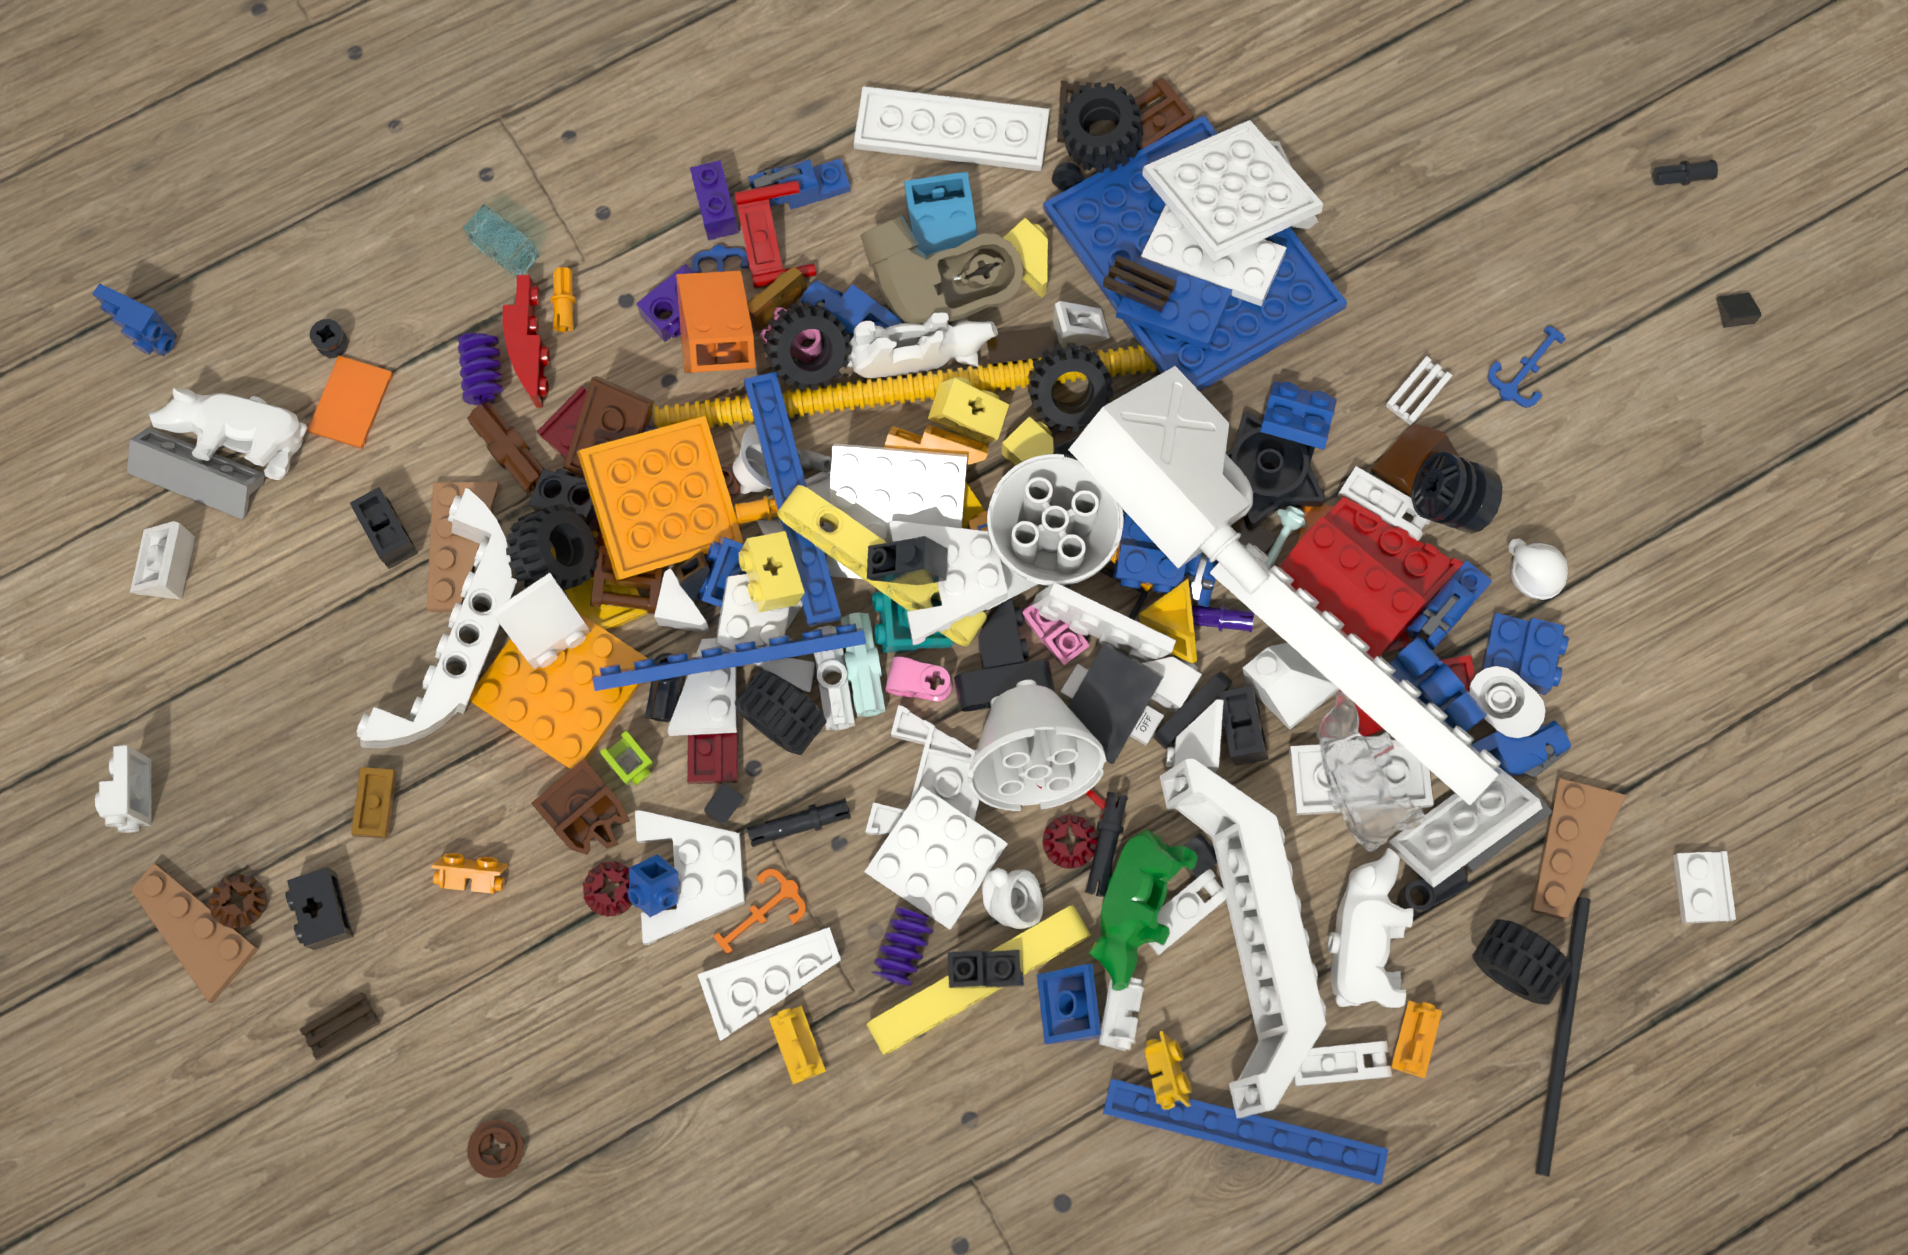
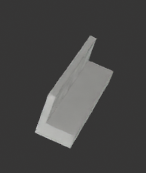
M150 427L130 439L127 472L129 474L237 518L243 519L247 516L250 494L264 485L265 473L215 453L208 461L198 459L192 455V451L196 448L195 445Z

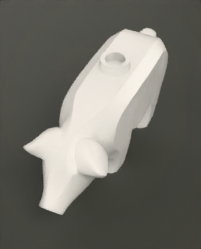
M944 312L933 313L923 324L903 323L882 328L881 326H875L872 321H864L859 323L853 330L854 336L848 344L851 347V355H848L847 360L849 363L847 367H853L854 372L865 378L890 377L930 371L942 367L951 358H956V361L961 364L977 367V351L986 341L997 336L998 330L992 321L973 322L968 321L967 318L956 320L949 325L947 324L949 320L948 314Z
M173 388L174 399L162 409L156 412H148L152 425L155 428L176 433L194 432L198 436L197 446L192 451L194 457L208 461L215 451L224 445L231 450L246 453L244 458L255 465L265 466L269 463L264 473L266 477L274 480H281L289 471L290 459L302 446L303 436L307 430V425L299 422L297 416L289 410L267 404L266 401L255 396L247 399L226 393L199 395L189 389Z
M1387 848L1385 854L1379 860L1360 865L1349 874V883L1337 912L1335 932H1331L1328 938V952L1333 953L1331 986L1333 994L1336 996V1003L1340 1007L1359 1006L1361 1003L1375 1001L1381 1006L1389 1008H1399L1405 1005L1406 989H1401L1400 971L1388 972L1384 969L1390 953V938H1404L1405 928L1411 927L1413 923V908L1403 909L1391 903L1388 898V893L1396 881L1400 861L1399 856L1390 848Z

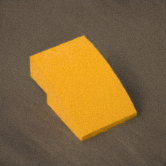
M927 424L923 436L892 426L884 445L885 448L967 454V465L986 460L989 449L988 444Z

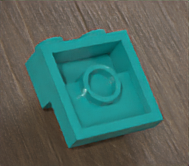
M881 591L873 592V611L879 612L880 624L875 625L876 644H882V653L915 652L921 648L952 647L953 641L939 631L927 636L925 641L913 645L907 612L909 611ZM931 599L933 607L942 606L941 601Z

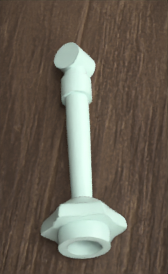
M1287 506L1286 510L1278 509L1277 513L1283 528L1267 555L1269 559L1265 563L1271 568L1276 562L1290 531L1307 527L1304 519L1305 514L1295 507Z

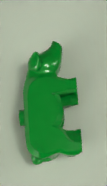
M1143 830L1132 836L1122 850L1115 871L1108 880L1107 892L1100 914V937L1095 940L1089 953L1090 956L1099 960L1112 979V990L1114 991L1128 988L1137 966V949L1139 946L1151 942H1157L1162 946L1166 943L1170 930L1169 927L1157 922V916L1166 898L1167 883L1183 867L1193 870L1198 859L1197 854L1193 850L1181 845L1171 847L1149 830Z

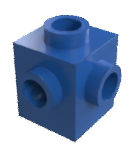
M656 854L629 868L630 889L628 890V896L635 907L640 908L649 917H652L678 904V887L680 885L678 871L660 855Z

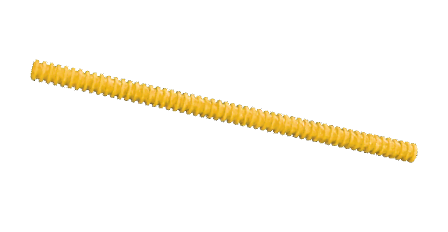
M1138 345L1136 349L1133 346H1128L1127 350L1119 347L1117 351H1113L1112 348L1108 349L1105 353H1103V350L1097 351V355L1105 364L1111 377H1116L1117 373H1120L1121 376H1126V372L1135 375L1136 371H1140L1143 374L1146 373V370L1150 369V372H1156L1157 369L1141 345ZM1028 359L1026 363L1018 360L1017 364L1008 361L1007 365H1003L1000 362L994 367L992 364H987L986 368L978 365L977 369L969 366L967 370L957 368L955 372H952V369H947V373H942V370H938L937 374H932L929 371L927 375L923 376L922 373H917L915 377H912V374H907V378H902L901 375H898L897 379H892L890 376L882 381V378H877L876 382L867 379V383H862L861 380H858L857 384H851L850 381L844 386L841 383H837L836 387L829 385L827 388H821V385H819L817 390H811L809 387H806L805 391L796 388V392H791V389H787L786 393H782L787 415L790 418H794V414L804 417V413H809L812 416L814 412L818 411L820 414H824L826 410L834 413V409H840V412H843L845 408L849 407L850 410H855L857 406H860V409H865V405H870V408H874L875 404H880L883 407L885 403L890 402V405H895L897 401H900V404H905V400H910L911 403H914L915 399H920L922 402L930 397V400H934L939 384L954 377L969 380L973 387L981 391L990 390L995 392L999 388L1001 391H1005L1007 387L1015 390L1016 386L1025 389L1026 385L1030 383L1028 375L1029 371L1034 370V362L1032 359ZM1068 372L1061 375L1056 381H1060L1061 384L1066 383V380L1076 382L1078 378L1081 381H1086L1087 376L1080 372ZM747 395L746 398L735 396L734 400L726 397L725 401L716 398L715 402H710V399L702 404L700 401H695L694 405H690V402H685V406H680L679 403H676L675 407H670L668 404L662 409L659 406H655L653 410L654 426L657 428L706 416L709 428H714L715 424L723 427L724 423L733 426L734 422H739V425L747 420H749V423H754Z

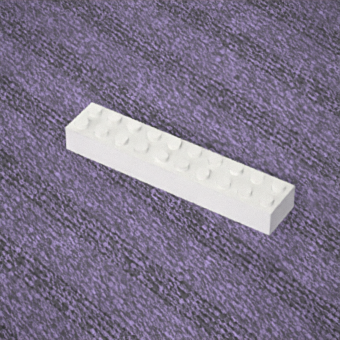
M1250 543L1246 546L1242 544L1257 563L1270 575V578L1253 594L1250 595L1220 563L1212 569L1211 575L1467 804H1473L1502 773L1497 768L1500 762L1486 749L1481 752L1477 751L1471 745L1474 739L1460 726H1456L1454 729L1444 721L1448 716L1434 703L1424 704L1418 698L1422 693L1412 683L1404 679L1401 682L1392 675L1396 670L1386 660L1378 656L1375 659L1367 653L1370 649L1369 645L1356 634L1353 635L1351 633L1349 636L1341 630L1345 624L1331 612L1325 610L1322 613L1318 610L1316 606L1320 602L1308 591L1301 588L1296 590L1292 587L1291 583L1294 579L1283 569L1275 565L1271 568L1265 562L1269 557L1257 546H1253Z

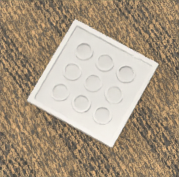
M1251 120L1143 166V177L1213 261L1321 213L1323 208L1321 200Z
M834 443L829 503L887 543L892 542L889 521L962 528L967 454ZM828 523L827 532H834L833 526ZM826 554L827 564L832 565L830 576L862 579Z

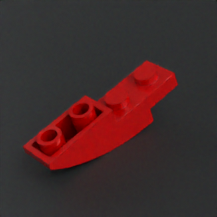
M517 275L516 304L503 305L504 338L513 368L527 395L536 408H543V396H548L549 382L548 378L544 377L545 366L550 365V349L544 345L541 336L538 335L539 321L538 317L534 316L535 306L540 305L539 286L534 285L530 275Z

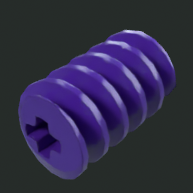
M484 333L461 335L457 340L459 342V364L462 367L460 370V376L463 379L461 388L464 391L462 400L471 405H480L487 402L493 403L496 400L495 395L501 394L504 391L502 385L494 384L503 379L501 373L494 372L501 368V362L494 360L500 356L499 349L494 348V346L499 344V339L496 336Z
M896 907L895 913L902 920L893 919L890 921V926L896 932H887L884 938L891 946H880L879 951L886 959H875L874 964L881 972L872 971L871 973L899 985L912 986L913 982L906 976V972L917 973L918 969L911 963V960H922L923 955L916 950V947H927L929 943L921 935L922 933L933 934L934 930L926 924L927 920H929L928 918L913 911Z

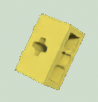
M954 377L939 384L928 419L965 437L988 444L998 440L1009 404L999 400L1000 397L991 391H981L973 387L972 383L965 378Z
M786 531L747 538L739 552V564L742 571L747 572L750 581L748 583L749 596L752 602H756L759 613L797 605L805 592Z

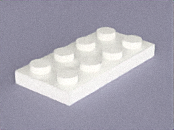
M1165 205L1141 258L1232 290L1231 296L1262 307L1286 254L1287 247L1262 239L1213 261L1172 210Z
M1055 582L1036 594L1032 607L1040 610L1039 614L1042 617L1052 621H1058L1059 619L1070 624L1069 629L1081 635L1091 634L1100 639L1099 643L1101 645L1106 642L1117 649L1120 648L1128 652L1130 657L1141 663L1154 661L1170 654L1176 640Z
M1397 740L1290 746L1289 748L1295 816L1429 808L1434 805L1430 770Z
M1498 766L1497 768L1502 773L1473 804H1467L1455 793L1391 839L1389 844L1391 850L1434 888L1541 810L1540 799Z

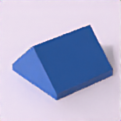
M1085 964L1037 974L1044 1043L1056 1044L1098 1039L1101 1036L1093 965Z

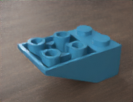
M968 172L904 181L910 230L919 243L917 248L926 256L940 250L956 248L977 236Z

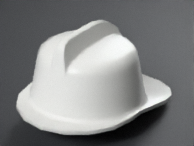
M751 425L745 430L740 452L732 466L733 473L740 482V492L743 494L751 491L762 492L767 488L771 489L755 425Z
M1498 666L1486 668L1479 672L1471 682L1469 694L1487 713L1484 719L1505 736L1513 738L1530 736L1544 722L1546 711L1542 698L1524 680L1508 668Z

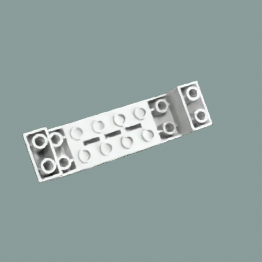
M466 488L462 497L455 496L449 511L448 521L452 522L451 533L480 544L473 566L477 567L476 573L469 571L461 593V597L465 598L463 604L456 602L448 624V627L452 628L450 636L443 633L436 650L435 658L440 659L437 667L430 665L422 687V689L427 690L424 698L417 696L411 709L409 720L373 707L370 715L364 713L356 731L357 737H360L362 748H390L406 745L424 738L442 727L457 712L464 714L469 703V697L476 686L500 627L492 611L512 598L517 584V580L512 578L511 568L509 566L511 557L506 555L508 545L503 531L485 503L470 489ZM480 603L486 605L489 610L481 613L477 612L472 606ZM463 634H471L477 641L467 644L461 641L459 637ZM453 664L459 665L464 670V673L452 675L446 668Z

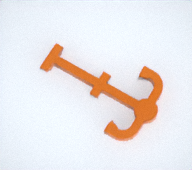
M767 869L756 877L760 884H764L769 877H775L781 884V892L759 910L755 905L750 907L749 910L753 915L723 938L719 932L713 936L727 955L733 951L728 944L756 921L763 925L767 921L764 915L785 898H793L799 906L796 914L788 915L790 921L795 925L804 917L806 905L798 894L799 887L795 881L786 880L775 869Z

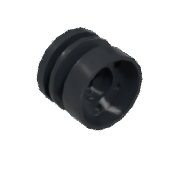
M1442 451L1433 454L1420 467L1412 486L1411 500L1415 512L1421 518L1472 534L1483 530L1497 514L1502 501L1503 486L1499 474L1493 468Z

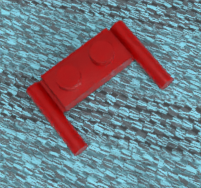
M798 180L734 192L754 288L771 285L780 274L786 273L790 269L782 268L769 199L800 193ZM814 263L796 267L802 273L803 278L817 276Z

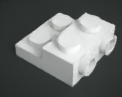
M129 746L113 747V757L109 761V771L113 781L99 782V792L95 796V807L99 816L105 819V826L117 827V831L121 833L138 832L141 826H151V759Z

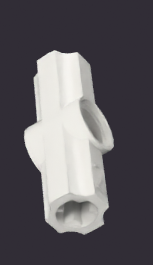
M837 626L818 627L815 630L822 629L823 635L836 633ZM843 648L814 653L823 714L827 721L825 724L826 730L838 731L855 726ZM830 672L840 673L842 678L837 684L829 685L824 682L825 676Z

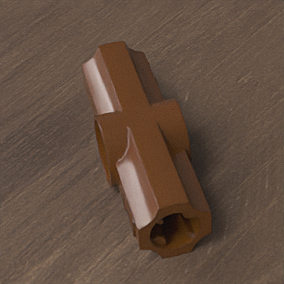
M490 402L478 405L467 417L470 425L486 442L487 449L503 469L506 468L527 494L533 492L544 468L529 452L530 448L513 426H508Z

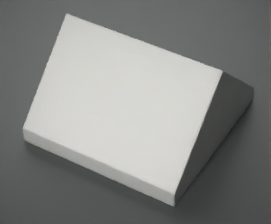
M175 521L144 529L130 593L182 600L195 536L183 525Z

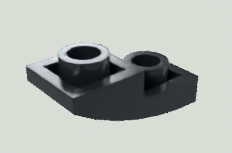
M1021 950L948 952L949 988L1024 986L1023 952Z

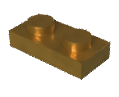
M795 266L786 273L780 274L763 292L756 294L747 304L750 319L759 330H762L775 317L774 311L777 307L787 309L789 305L803 296L804 292L808 289L802 273Z
M360 767L351 835L355 837L388 839L397 771L394 769Z

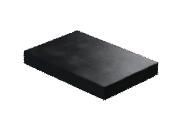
M1105 642L1068 708L1100 742L1105 752L1106 761L1114 764L1164 676Z

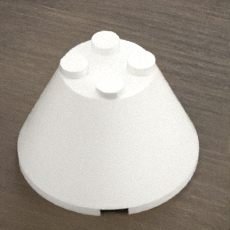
M1061 454L1033 457L1013 467L1002 477L994 489L987 513V528L991 544L1002 562L1020 577L1047 586L1054 582L1062 586L1071 585L1088 579L1100 571L1110 561L1118 548L1124 522L1122 507L1078 460L1064 457Z
M1023 680L1015 688L991 700V710L968 771L970 788L980 801L992 807L1009 811H1021V806L1040 804V808L1043 810L1068 803L1082 796L1102 778L1104 774L1103 766L1106 762L1102 745L1054 691L1037 685L1033 680Z

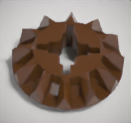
M240 873L237 876L224 877L222 882L217 886H213V892L208 899L210 911L214 919L225 927L235 929L244 928L256 922L262 916L267 903L263 886L254 877L244 876ZM232 890L238 893L239 896H247L243 899L245 911L241 912L240 908H237L235 904L228 905L232 901Z
M492 1120L483 1123L472 1133L467 1146L469 1162L473 1169L482 1176L488 1178L505 1177L518 1168L521 1159L525 1155L524 1139L517 1127L506 1121ZM492 1135L500 1144L510 1143V1146L501 1151V1164L495 1155L482 1154L492 1147Z

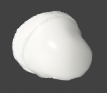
M1519 538L1510 541L1508 549L1514 556L1510 575L1515 587L1523 595L1532 599L1545 600L1558 595L1564 588L1568 576L1567 559L1556 547L1548 544L1533 543L1526 545Z
M997 868L986 875L982 884L983 902L989 915L1002 925L1016 929L1029 928L1040 922L1043 913V898L1041 888L1034 874L1028 870H1014L1008 874L1004 869Z

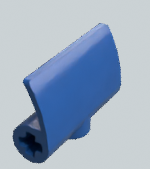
M1418 637L1406 646L1389 663L1396 670L1392 675L1400 682L1404 679L1412 683L1422 693L1418 698L1424 704L1434 703L1448 716L1444 721L1453 729L1456 726H1460L1468 732L1487 716V713L1464 688L1465 685L1446 663L1443 664L1421 637Z

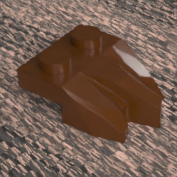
M585 759L531 802L570 850L586 855L591 850L590 841L593 838L606 848L618 845L610 828L611 823L615 821L619 824H624L630 821L621 801Z

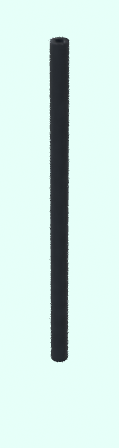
M1578 897L1576 900L1568 960L1571 963L1572 969L1566 977L1563 986L1535 1172L1537 1175L1550 1177L1591 903L1590 899Z

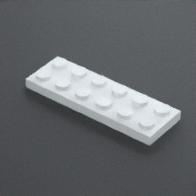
M863 86L854 138V149L1041 171L1049 109Z

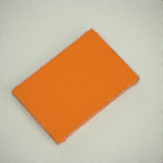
M338 355L307 431L363 449L389 383L392 380L393 373L392 371Z

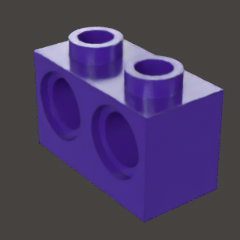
M721 160L690 167L708 241L738 234L739 231Z
M687 264L683 265L636 303L640 316L664 342L681 335L676 274L694 273ZM668 311L672 313L667 319L658 318L663 312Z

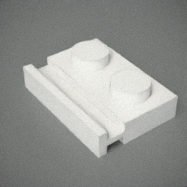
M1727 851L1677 853L1673 855L1682 924L1730 922L1736 920Z

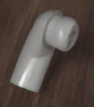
M796 448L802 470L817 469L823 472L831 470L832 458L830 456L808 449L799 450Z

